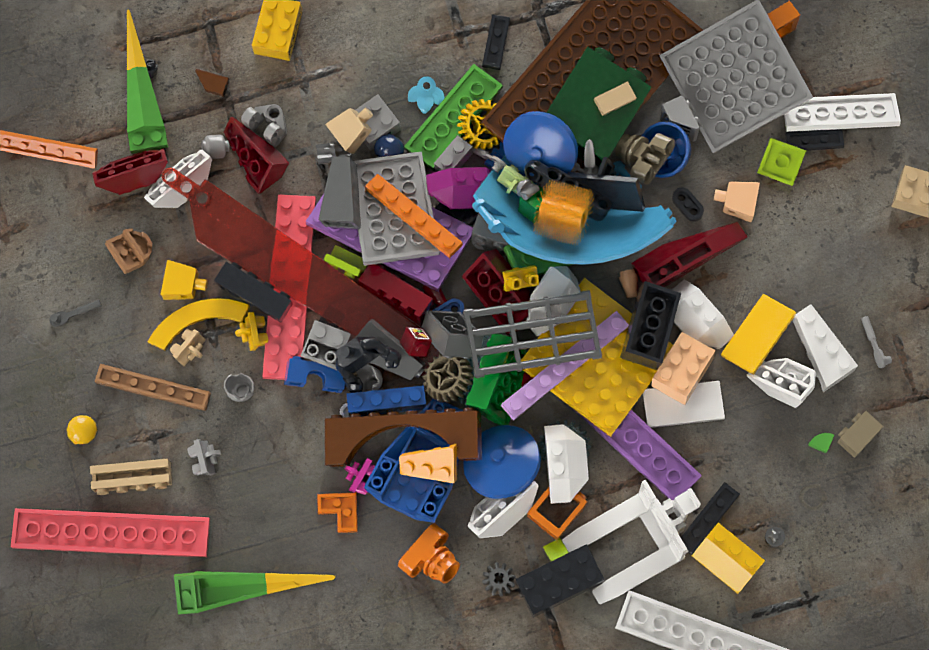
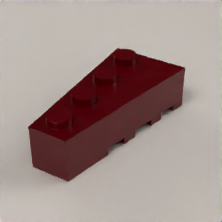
M381 264L368 265L358 279L361 287L420 327L423 325L426 310H434L433 298L404 282L397 275L389 273Z

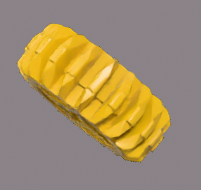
M480 99L479 102L474 100L472 105L466 104V109L461 110L463 115L458 116V119L462 121V123L457 124V127H462V130L458 131V133H464L465 136L462 139H468L467 143L473 144L474 149H478L479 146L483 150L486 147L491 149L493 145L499 144V139L485 127H480V122L496 105V103L491 105L490 100L484 102V99ZM476 110L487 112L482 117L473 114ZM470 122L473 124V131L470 129ZM483 132L492 135L487 140L478 138Z

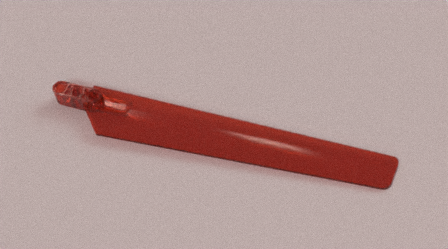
M169 167L162 172L164 183L190 201L196 241L230 262L237 263L245 271L252 272L260 280L272 284L277 290L287 293L292 299L354 336H357L371 319H374L399 341H401L406 327L421 328L208 180L204 179L199 186L174 168ZM170 173L176 174V179L172 182L167 181V176ZM185 184H191L192 189L189 192L185 193L182 191ZM200 195H207L205 203H198ZM432 343L426 357L418 356L425 362V365L422 367L424 369L430 367L428 362L432 363L434 361L433 357L439 358L440 352ZM424 370V372L421 374V376L427 375V373L425 372V370Z

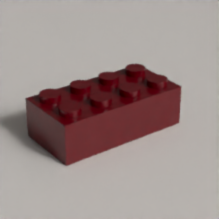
M497 249L482 253L461 276L486 308L505 305V303L509 302L513 304L530 301L532 293L527 287L507 292L504 290L503 271L512 270V268ZM528 309L512 311L514 323L527 321V317H529ZM507 312L492 315L499 325L509 324Z

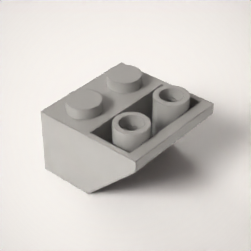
M682 95L662 104L661 121L678 125L686 132L690 141L694 142L697 140L701 125L698 117L693 116L691 112L690 102L688 100L685 101Z
M315 320L301 357L337 370L335 366L337 358L335 352L351 341L352 335Z

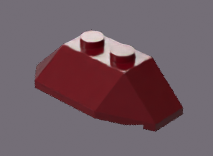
M164 149L145 150L109 162L98 171H94L92 173L96 187L119 195L129 193L156 183L168 161Z

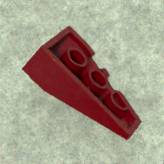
M230 117L224 129V134L232 150L236 151L240 159L238 161L240 167L243 166L247 173L245 177L248 183L258 194L262 193L282 178L289 162L277 149L237 119Z

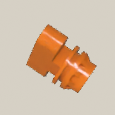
M433 523L398 562V567L411 578L416 577L423 569V573L426 576L445 584L457 574L460 563L455 560L454 554L446 546H443L448 540L449 534Z

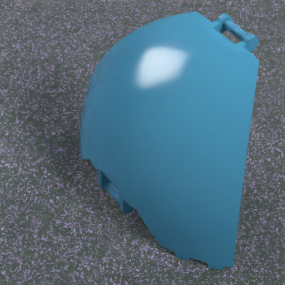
M504 155L501 158V160L505 162L507 166H510L506 156ZM622 161L613 163L616 176L620 174L622 177H630ZM504 168L498 173L492 169L473 195L475 202L472 207L476 212L480 213L492 233L499 232L507 243L526 254L563 264H593L623 258L652 244L673 228V225L676 223V218L672 217L670 219L672 215L671 209L667 208L664 210L661 205L659 207L645 208L644 212L610 209L602 221H596L587 217L589 219L585 223V228L581 231L580 235L577 232V241L573 240L571 242L565 239L562 241L565 238L564 236H551L550 238L548 232L546 234L545 232L543 233L545 228L542 229L538 222L532 223L518 212L520 197L513 191L510 194L506 193L508 188L497 181Z

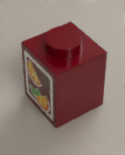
M406 327L400 344L409 356L426 357L432 340L423 328Z

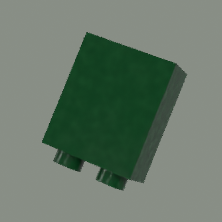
M587 47L546 113L561 119L570 128L577 142L579 159L584 161L586 142L589 139L592 141L595 165L600 168L603 158H609L652 87L645 83L647 77L641 71L632 67L624 70L613 63L615 58L609 51L600 47L595 48V50ZM628 82L637 99L602 116L594 98Z

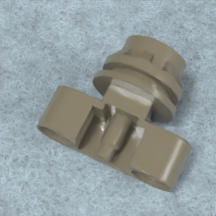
M658 133L649 143L648 138L644 136L624 134L616 145L615 154L622 159L624 164L632 168L630 177L638 178L639 182L647 185L672 153L675 147V140Z

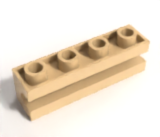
M169 459L90 466V474L92 475L91 489L97 495L109 494V491L126 493L128 489L146 491L148 487L166 489L167 486L172 485L171 462Z

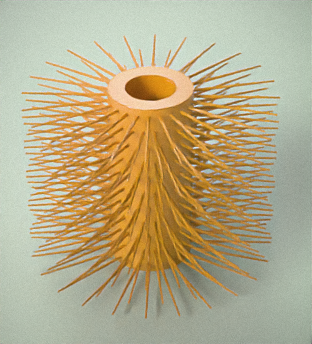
M551 184L550 193L547 191L546 195L542 198L541 205L537 206L540 207L538 215H540L539 220L543 224L541 228H545L543 233L545 232L546 234L548 232L550 238L552 234L555 237L564 236L565 238L562 241L564 239L567 241H577V232L579 235L581 234L587 219H589L587 218L589 210L586 208L590 201H586L589 193L578 194L575 193V188L573 190L571 188L557 189L560 184L558 186Z

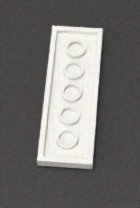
M895 93L813 97V99L784 114L787 132L900 126L901 122Z

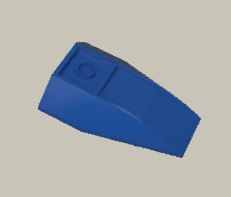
M432 399L419 414L425 413V410H437V413L444 412V409H456V412L463 410L446 402L441 403ZM406 427L382 453L364 489L382 504L415 520L435 523L452 490L453 483L401 475L399 456L402 453L419 450L426 451L436 447H449L450 445L442 437L430 430Z

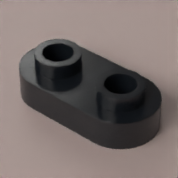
M677 188L672 196L675 206L689 221L695 222L700 220L704 213L702 204L687 188ZM683 196L685 200L680 201L678 197ZM695 210L697 214L692 215L690 211Z

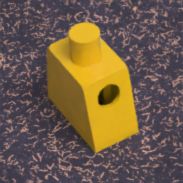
M167 260L161 296L164 300L194 299L196 290H207L208 280L198 279L199 273L196 268Z

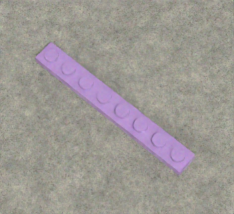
M617 311L596 327L601 349L629 326ZM593 338L580 340L563 355L595 350ZM588 359L560 363V365H549L504 401L501 407L515 420Z

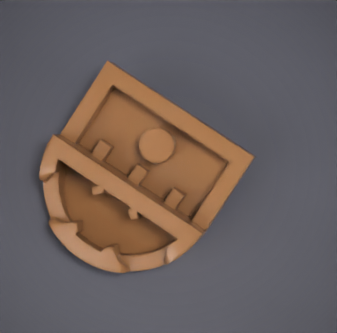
M132 228L123 230L121 235L111 238L105 243L124 274L145 265L152 250V242L149 236L144 232L133 231Z

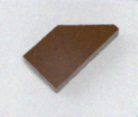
M200 69L195 70L206 92L224 96L229 78Z

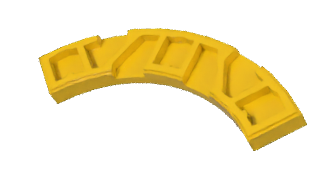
M221 298L201 300L188 304L164 319L147 342L166 351L172 340L189 325L210 318L229 319L243 323L250 305L236 300Z

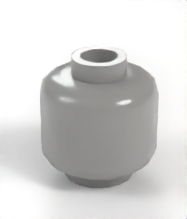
M221 134L207 135L201 141V149L212 159H222L225 157L226 152H229V141H225L224 136Z

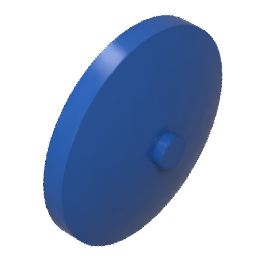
M539 111L524 113L510 124L504 135L503 147L505 156L510 166L514 165L517 167L518 173L523 177L526 176L524 172L525 165L530 160L540 161L546 166L558 168L566 174L571 172L576 164L578 146L575 136L561 119L552 114Z
M511 425L492 427L482 432V460L463 461L464 474L471 487L479 494L494 499L508 498L519 494L534 481L541 464L540 450L534 438L522 428Z

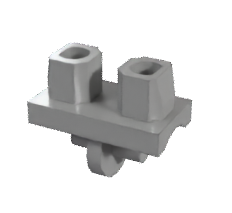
M194 440V445L187 448L190 458L198 457L199 463L192 465L193 474L209 476L216 474L214 464H217L216 457L221 455L220 450H214L213 445H209L208 441Z

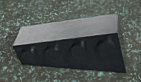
M226 261L214 280L217 286L223 290L226 288L233 296L243 298L242 300L252 307H258L261 312L281 323L293 305V302L290 300L291 296L283 291L278 293L273 290L275 287L266 281L262 283L257 280L258 276L252 272L245 273L237 263L232 261L230 264Z

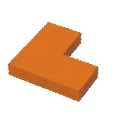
M357 493L317 494L318 515L337 514L338 533L358 532Z

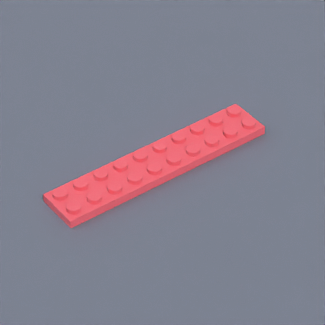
M278 195L270 284L275 287L273 290L278 293L283 291L290 295L293 305L281 323L270 316L267 318L266 333L268 335V343L265 344L263 379L285 380L287 361L294 356L301 357L304 348L314 228L306 225V220L316 206V196Z
M15 508L11 548L207 558L210 518Z

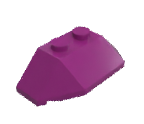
M486 167L448 168L425 176L428 194L432 197L434 196L439 202L450 209H473L472 205L475 202L473 195L492 170Z

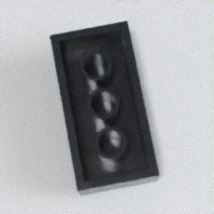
M644 281L638 291L620 358L655 370L661 366L681 293Z
M586 544L516 578L515 583L534 618L601 585L605 579Z

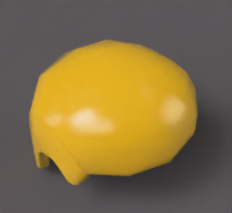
M76 416L68 423L67 436L74 444H87L95 438L97 433L96 423L89 416Z

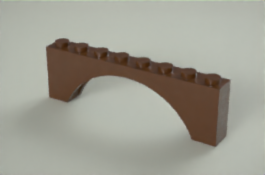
M464 408L460 412H456V409H444V412L437 413V410H425V413L418 414V411H406V414L399 415V412H387V415L380 416V413H368V416L361 417V414H350V417L344 418L343 415H331V418H325V465L329 467L350 466L354 456L366 442L384 431L399 427H417L430 430L442 437L449 445H457L458 459L462 461L482 460L481 413L475 411V408Z

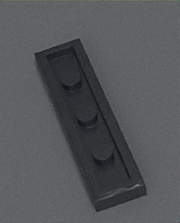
M725 482L681 536L690 555H693L740 495V493Z

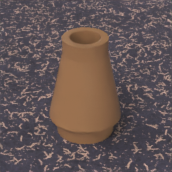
M635 269L620 272L619 280L626 293V297H637V274H635Z

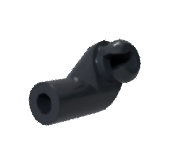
M150 59L146 62L150 79H152L158 70V65L155 60Z

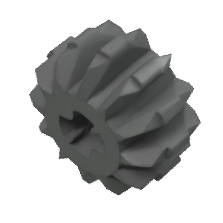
M496 562V569H493L490 565L488 566V570L491 573L483 572V576L487 577V579L482 580V583L489 584L485 588L486 591L493 588V596H495L496 591H499V595L502 597L503 590L508 594L510 593L508 586L515 587V583L510 580L516 579V576L509 575L513 571L512 568L505 571V563H503L502 568H499V564ZM495 576H503V583H495Z

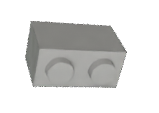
M457 135L434 162L435 171L461 168L473 154L472 146Z

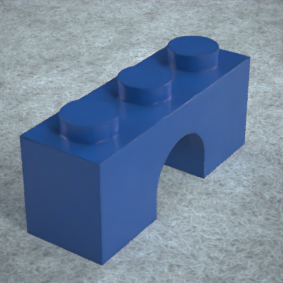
M299 356L289 358L287 361L284 385L304 387L307 376L316 374L322 379L323 391L341 393L344 390L345 382L338 370L314 361H306L303 357Z

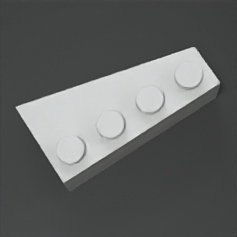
M811 304L795 315L793 323L805 346L807 356L811 360L816 377H818L824 393L853 373L858 365Z

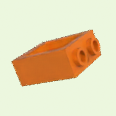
M790 0L767 14L780 38L796 30L800 18L799 12Z
M548 487L528 511L527 517L555 540H558L587 506V501L585 500L586 496L579 491L573 498L579 505L562 526L557 528L537 512L550 496Z

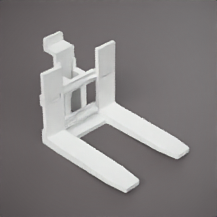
M644 480L637 495L577 528L562 539V542L568 552H571L586 544L588 546L638 517L643 521L659 550L607 579L595 588L592 593L597 602L603 604L619 597L685 559V554L688 553V550L679 534L686 527L685 521L688 514L698 509L701 503L690 488L675 497L674 500L669 498L663 501L661 505L646 480ZM675 512L678 518L672 520L668 515Z

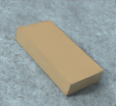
M626 82L595 97L594 101L602 116L635 101L637 97L629 83Z

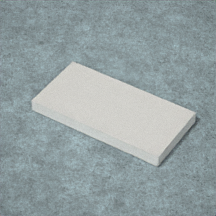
M719 381L698 383L686 405L656 388L646 389L643 392L646 423L650 428L725 419Z

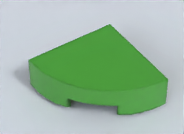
M819 434L810 441L808 446L827 453L834 434Z

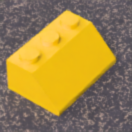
M719 522L692 555L694 559L737 594H739L765 562L763 558Z

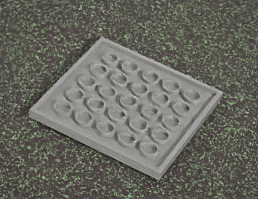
M755 0L660 55L681 96L683 95L685 101L688 100L690 102L691 112L693 116L698 117L701 125L699 129L713 154L813 99L810 90L760 0Z

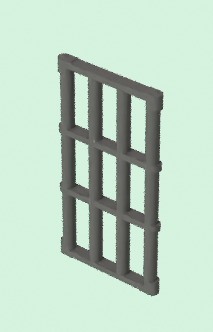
M590 290L581 291L578 294L552 298L544 297L543 299L510 304L509 302L505 303V305L481 309H464L463 314L467 327L475 378L515 370L519 372L522 369L552 364L560 365V363L602 358ZM586 300L588 312L552 317L551 305ZM545 307L547 318L518 323L513 321L512 311ZM507 312L509 324L472 330L470 318ZM590 320L591 331L555 336V324ZM543 326L549 327L550 337L517 342L515 332L517 330ZM510 332L512 343L475 349L473 337ZM593 338L595 350L559 355L557 344ZM552 345L553 357L528 361L520 360L519 350ZM514 351L515 363L479 368L478 356Z

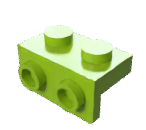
M337 245L334 246L331 255L326 254L324 261L328 262V267L336 271L338 268L345 270V275L353 279L355 276L360 277L367 268V265H363L362 257Z

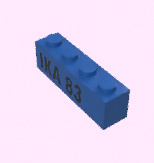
M424 385L347 393L349 417L350 414L368 416V413L387 414V412L423 410L426 407Z

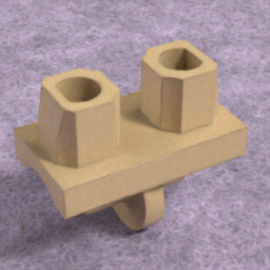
M186 329L182 334V339L185 340L180 346L176 343L170 348L173 357L183 366L189 360L192 361L195 356L198 358L203 356L199 351L203 347L202 344L205 342V338L195 329L193 331Z

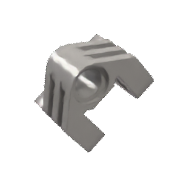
M272 104L247 108L241 118L243 125L254 132L266 118L270 124L264 131V138L273 147L278 146L287 134L285 116L281 107ZM273 113H280L278 117L271 118Z

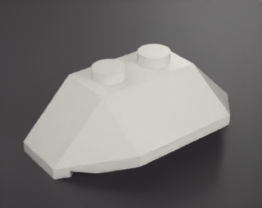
M202 149L195 154L183 158L151 186L144 198L154 208H178L207 184L212 158Z
M567 266L550 267L531 294L530 301L543 299L544 297L552 298L578 294L581 292L578 280ZM575 302L551 305L552 317L567 315ZM545 307L528 309L529 317H527V321L547 318ZM549 327L531 328L536 336H540L541 333L547 332Z
M684 279L672 289L681 293L674 323L683 333L708 347L717 349L722 348L732 339L734 334L724 316L698 287Z
M784 358L767 362L763 361L755 374L748 373L747 377L767 395L796 408L815 388L816 372L795 361Z
M565 425L544 426L550 503L571 502L589 480L585 440Z
M533 481L525 490L508 498L494 499L485 497L474 507L470 522L468 523L469 529L479 538L503 536L532 508L538 484Z

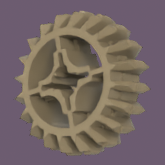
M439 353V358L433 357L434 361L432 363L428 362L430 367L424 369L427 375L423 376L425 380L423 385L427 388V393L433 399L441 403H451V400L457 402L458 396L464 398L463 392H469L467 387L472 385L470 379L474 378L473 374H471L473 368L467 359L462 357L445 358Z

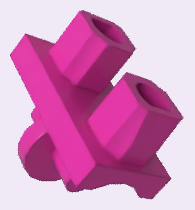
M367 458L359 471L357 469L360 464L354 462L352 467L346 465L345 470L349 473L345 479L351 481L353 476H356L348 491L366 495L368 491L364 489L366 483L362 479L364 475L370 477L375 465L371 464L372 460Z

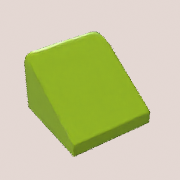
M560 538L543 546L550 562L569 553Z

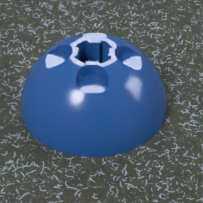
M658 122L647 128L642 136L648 138L649 143L658 133L675 140V147L655 175V177L667 178L678 174L685 168L691 156V143L686 132L678 125L671 122Z

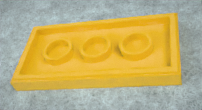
M763 294L724 348L721 357L754 375L791 323L796 312Z

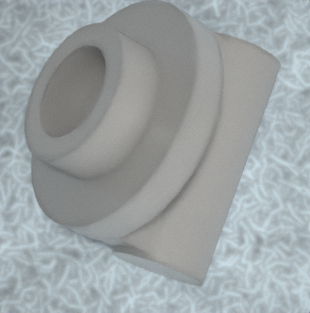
M528 179L521 181L516 188L517 195L527 200L539 191V186L532 184Z

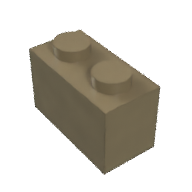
M867 411L862 415L858 413L851 421L854 424L849 429L845 427L838 434L841 438L837 443L854 458L884 427Z

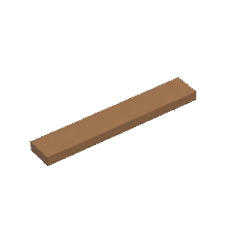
M100 364L95 379L97 384L206 411L211 395L209 391Z

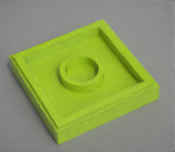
M770 138L757 173L793 186L806 150Z

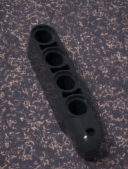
M530 160L525 165L524 172L528 180L539 185L546 192L550 193L551 184L554 186L555 184L557 186L560 184L563 187L562 189H577L575 193L578 194L589 193L590 198L588 199L591 205H588V217L593 220H604L611 209L612 204L607 197L558 168L548 167L537 160Z

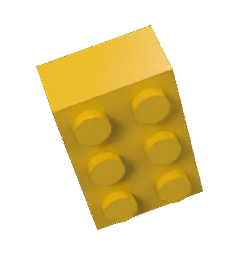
M263 0L252 42L254 54L290 61L303 12L301 2L293 0Z

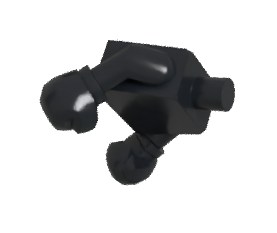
M356 337L335 352L337 356L335 361L336 369L342 375L346 387L351 393L362 392L363 390L361 379L355 377L354 373L378 356L385 360L386 367L390 369L397 368L401 361V354L388 345L385 346L375 337Z

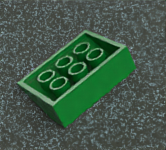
M492 334L487 342V347L510 344L512 339L509 336ZM525 349L519 350L520 360L527 353ZM514 351L484 355L480 360V368L515 363ZM508 371L485 375V377L475 378L474 376L472 389L466 398V405L469 408H475V411L480 412L483 417L500 426L509 425L511 417L501 407V404L522 388L524 371Z

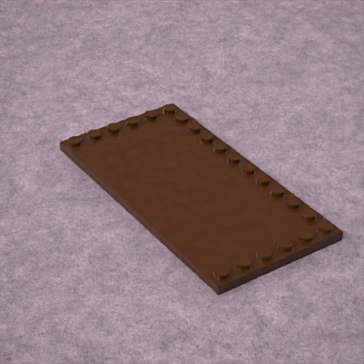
M586 0L480 124L503 142L507 128L517 117L533 111L546 113L587 47L595 50L597 47L603 48L614 56L615 61L613 63L624 70H627L629 67L635 68L647 77L645 83L652 88L639 107V111L670 75L660 55L700 33L703 29L668 0ZM577 157L576 163L580 165L581 169H584V161Z

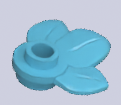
M422 77L418 81L417 86L412 87L408 93V102H417L418 108L423 114H426L433 104L439 105L445 98L443 91L436 87V83L431 77ZM429 83L430 88L424 89L423 84Z

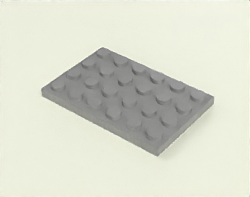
M422 152L354 161L357 164L361 217V228L358 229L363 265L440 255L438 248L365 190V185L379 174L434 219L430 195L427 191Z

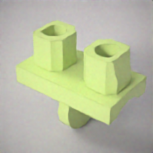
M506 165L497 179L498 182L508 188L506 191L508 194L512 191L517 194L516 188L518 184L528 179L526 176L523 177L519 174L518 168L514 165Z

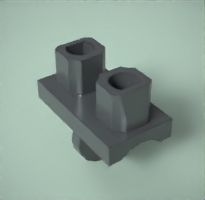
M330 141V143L316 145L318 164L331 163L332 156L340 157V155H347L352 159L351 153L345 151L339 142Z

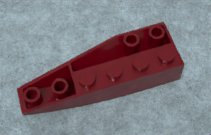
M734 222L662 244L632 262L631 265L643 283L647 281L666 287L748 237L739 223Z

